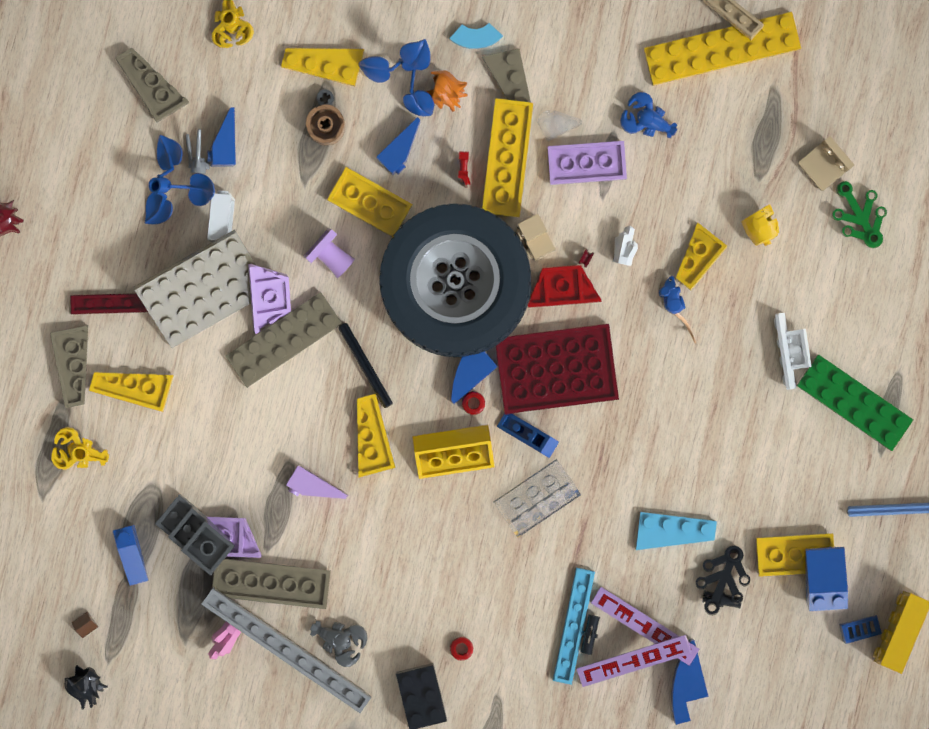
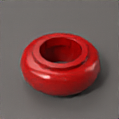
M469 392L462 399V407L470 415L480 414L485 408V399L478 392ZM478 398L479 407L476 409L469 408V399Z
M458 637L452 641L450 652L455 659L464 661L473 654V644L466 637ZM458 644H466L467 652L465 654L457 653L456 647Z

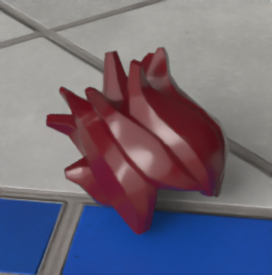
M14 200L8 203H0V237L10 232L20 233V230L15 225L23 223L24 219L13 214L18 211V209L12 208Z

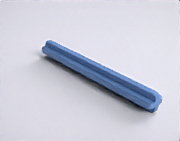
M929 503L849 506L847 513L849 517L929 513Z

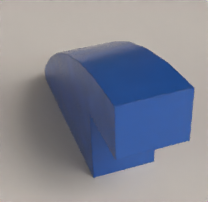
M485 351L461 358L453 381L451 396L453 404L458 402L498 367Z
M694 639L688 640L689 643L696 646ZM698 653L690 666L678 659L674 671L671 704L673 719L676 725L691 721L686 702L709 697Z

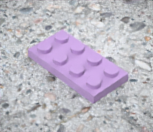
M624 141L547 147L550 185L627 179Z

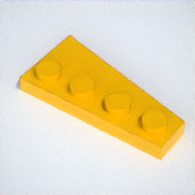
M94 372L89 391L164 412L174 375Z

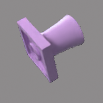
M328 228L303 257L310 263L318 257L332 271L335 277L339 278L355 258L345 253L332 242L337 234Z

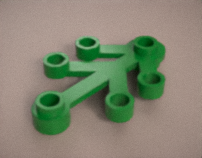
M847 181L839 183L836 188L837 194L846 198L855 215L844 213L842 209H836L832 212V218L836 221L843 220L861 225L865 231H857L852 226L847 225L842 228V235L844 237L864 240L869 248L879 247L883 242L880 228L883 218L887 215L886 208L881 206L875 210L876 218L873 227L868 222L873 202L878 197L875 190L866 192V201L862 211L852 194L853 187L851 183ZM843 185L848 187V192L842 190ZM870 192L874 194V199H869L868 194ZM879 209L884 211L883 216L878 215ZM836 211L841 213V218L835 217ZM845 228H849L851 230L850 235L845 234ZM872 235L877 237L876 242L871 241Z

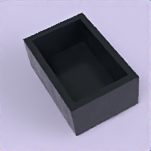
M434 663L396 672L409 729H419L447 722V715Z

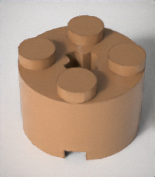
M325 104L315 107L309 112L306 119V128L310 137L316 143L325 146L334 145L345 133V120L336 107ZM329 121L330 127L323 129L321 124Z

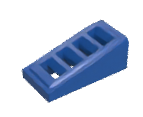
M877 615L839 624L845 644L882 634ZM870 621H873L875 631L873 632L871 631ZM863 623L866 624V628H867V632H868V633H865V634H864V630H863V626H862ZM855 625L859 626L861 635H857ZM848 627H851L853 637H850Z

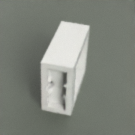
M218 190L217 194L214 193L211 199L207 240L211 243L232 231L235 198L228 191Z

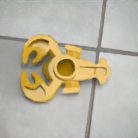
M223 0L222 11L215 12L214 21H221V23L214 28L212 41L220 48L232 47V43L225 42V40L232 41L231 37L224 32L226 30L231 34L237 32L235 39L239 40L240 37L242 39L236 42V45L242 46L252 39L254 34L253 26L249 22L240 19V17L244 16L241 6L236 8L233 0Z
M65 427L56 433L54 444H58L60 438H64L61 441V445L73 440L67 446L70 458L64 450H59L61 454L59 456L57 454V447L53 448L51 460L58 469L67 470L77 461H79L77 468H87L89 461H100L101 466H105L106 462H108L110 455L108 450L104 449L102 452H99L92 447L93 442L89 439L82 438L83 442H81L79 434L74 428Z

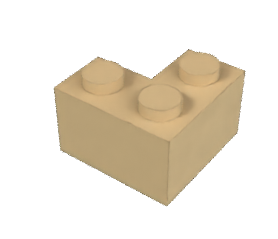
M539 214L517 225L516 234L521 242H525L527 246L525 250L529 259L533 258L536 261L555 251V247L547 234V229Z

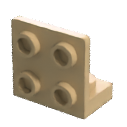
M831 136L798 162L800 167L821 191H824L855 166Z

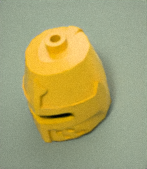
M770 204L741 221L746 234L756 246L764 244V246L772 244L770 240L778 236V221L776 218L773 220L771 218L774 212Z

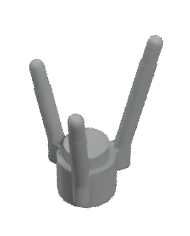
M198 129L196 157H192L189 134H186L189 159L188 168H191L190 173L206 174V169H210V162H207V160L205 162V158H200L201 129Z

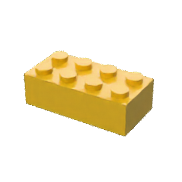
M906 591L898 595L895 603L897 604L895 612L892 611L888 618L890 624L882 632V643L880 647L877 646L873 654L874 662L900 674L904 671L929 611L928 600Z

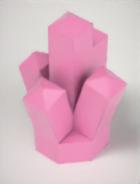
M225 622L211 637L214 646L208 653L209 658L216 660L218 656L230 654L241 632L228 622Z

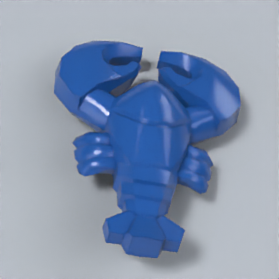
M637 92L632 95L627 106L630 107L634 101H637L638 103L633 105V108L637 109L646 106V108L637 112L638 123H636L635 117L631 112L629 114L630 119H627L628 110H624L620 123L625 132L634 134L646 128L643 132V135L653 137L655 131L666 132L667 138L670 139L672 136H675L677 124H668L662 118L665 111L659 108V106H656L655 111L653 110V100L649 94Z

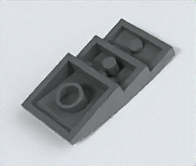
M181 494L176 497L155 523L169 535L168 538L177 544L184 554L209 575H212L235 546L216 525Z

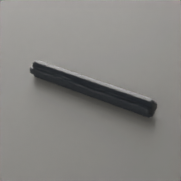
M343 323L338 327L339 331L384 408H388L393 404L391 398L349 325Z

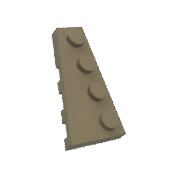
M133 48L116 57V61L156 122L161 121L189 104V101L170 85L160 73L156 72Z

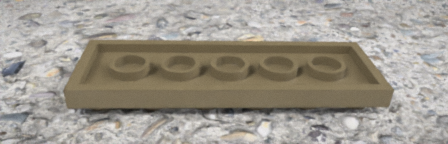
M320 292L227 354L226 358L248 388L342 325V322L322 292Z
M224 559L214 571L212 588L214 587L230 599L326 609L331 570Z

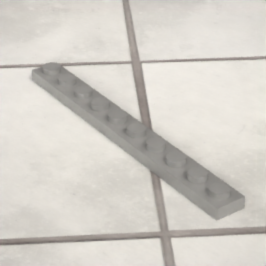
M214 587L202 602V605L357 712L361 713L371 699L368 693Z

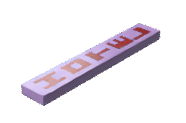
M602 587L591 602V604L654 644L679 637ZM689 643L692 653L678 658L689 666L700 650L691 643Z
M685 634L579 667L577 672L582 687L686 656L692 652Z

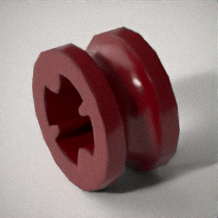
M585 249L578 264H584V267L587 268L594 252L589 253L588 249Z

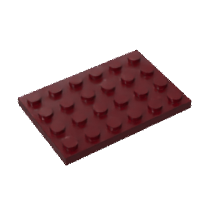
M609 324L509 336L496 346L505 414L619 400Z

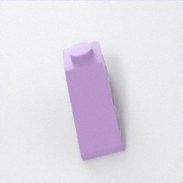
M300 465L297 466L286 485L290 487L288 491L296 496L301 494L341 499L348 497V494Z

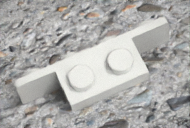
M777 313L774 318V326L778 331L777 345L781 351L780 365L784 370L783 384L787 390L796 389L794 369L812 367L806 329L788 331L785 313Z

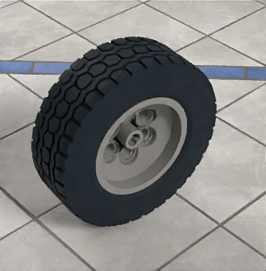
M459 203L443 204L416 214L406 221L393 235L394 237L388 243L382 258L379 276L380 292L387 314L396 328L410 342L436 355L465 357L492 349L515 330L524 316L529 303L531 269L521 240L513 229L500 217L477 206ZM460 258L466 261V265L463 268H458L455 265L456 261ZM438 265H447V271L439 273L437 271ZM472 272L480 274V278L477 281L469 279V275ZM457 277L458 280H461V283L455 285L451 283V280ZM439 282L443 284V289L440 292L433 291L434 283ZM468 290L474 291V299L467 300L465 293ZM455 296L457 302L454 305H448L446 303L447 297Z

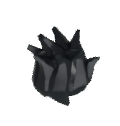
M78 665L75 666V676L65 678L64 683L65 690L80 702L82 710L85 708L87 700L89 701L90 708L93 707V704L97 705L98 691L103 692V688H108V686L100 682L99 679L101 677L97 675L93 668L87 667L83 669Z

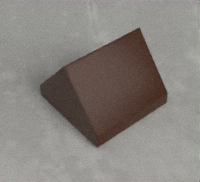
M88 611L72 622L75 632L82 638L99 627Z

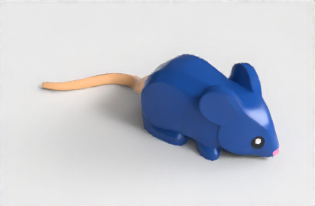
M670 276L659 290V296L663 298L665 310L684 322L694 343H696L688 322L679 314L686 307L683 297L679 294L681 293L680 287H675L674 276Z

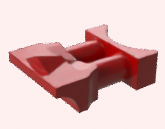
M459 151L460 171H458V181L463 182L465 188H468V185H471L467 171L469 152Z

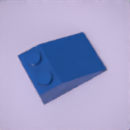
M845 548L805 549L806 603L809 611L848 609Z

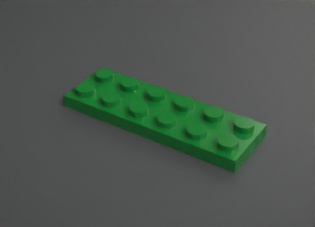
M818 354L811 364L812 367L808 368L797 384V387L885 448L893 451L914 419Z

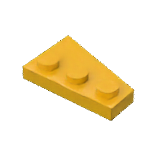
M698 222L676 276V280L690 291L727 248L725 243Z

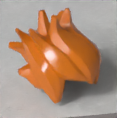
M446 70L431 72V74L435 75L433 76L435 87L426 92L432 96L434 103L440 109L445 104L450 107L452 112L455 111L454 106L461 108L458 104L460 102L458 98L468 96L467 93H463L465 92L463 88L466 87L467 82L457 80Z

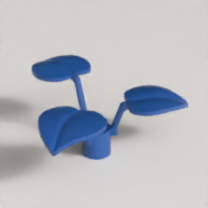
M426 39L403 45L400 49L401 58L392 67H389V62L385 58L378 56L368 57L359 62V67L370 80L377 83L389 80L390 72L400 64L404 70L412 71L410 82L411 94L404 95L403 103L415 115H433L435 104L432 96L423 90L415 92L413 90L416 70H424L430 64L431 55Z
M159 135L157 161L160 168L166 171L149 181V189L153 193L148 196L146 201L145 224H161L171 217L173 205L167 200V195L164 194L171 188L190 189L188 193L189 200L196 206H204L209 203L215 193L212 180L204 174L192 175L190 177V185H172L170 180L164 177L174 170L175 165L180 164L182 148L178 142L163 135Z

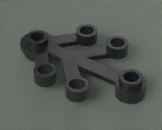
M730 546L725 550L724 555L713 560H705L703 563V569L706 572H712L715 566L726 563L724 570L706 577H699L696 580V587L701 590L705 589L708 584L719 580L712 599L707 600L704 604L705 612L708 615L713 616L719 612V600L726 583L732 594V602L740 604L743 601V595L739 592L731 574L735 566L740 576L739 584L743 587L750 584V577L746 574L741 563L744 554L738 546ZM731 553H736L738 555L737 558H731ZM706 563H711L713 565L712 568L707 569L705 567ZM743 577H746L748 579V582L742 583L741 579ZM700 580H703L705 582V585L699 586L698 582ZM740 595L741 599L739 601L734 600V596ZM710 605H714L716 609L714 611H710L708 607Z

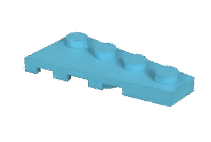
M640 512L636 550L714 541L717 521Z

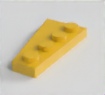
M286 48L281 68L355 87L360 70L359 62L363 59L365 49Z
M376 394L358 398V478L396 467Z

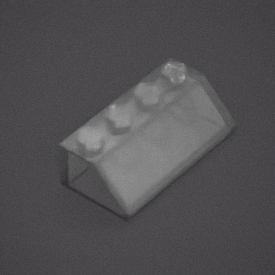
M556 459L493 502L514 534L519 538L581 496V494Z

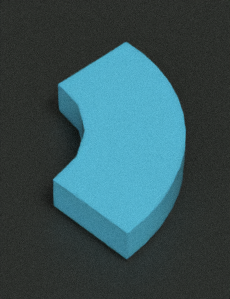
M490 23L479 29H471L462 24L449 40L467 49H479L492 46L503 38V35Z

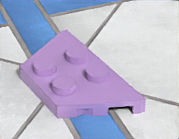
M248 264L253 331L257 334L261 332L260 329L269 323L270 325L275 323L280 317H284L291 312L289 277L281 272Z
M207 517L235 545L227 556L261 558V552L246 518Z

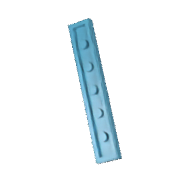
M576 567L553 681L572 685L595 571Z

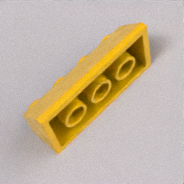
M488 425L412 436L419 479L495 467Z

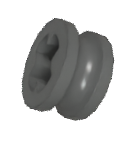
M327 89L321 90L317 94L318 104L320 106L325 105L324 101L321 102L320 99L323 98V94H327V96H331V99H328L326 104L332 105L334 103L332 92Z

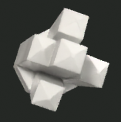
M632 226L625 227L624 232L619 233V236L615 237L613 258L615 263L629 266L632 264L633 257L638 249V244L634 240L632 241L635 230Z

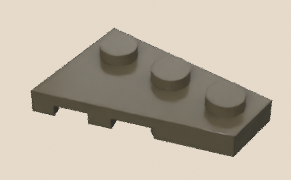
M520 49L482 56L507 100L531 102Z

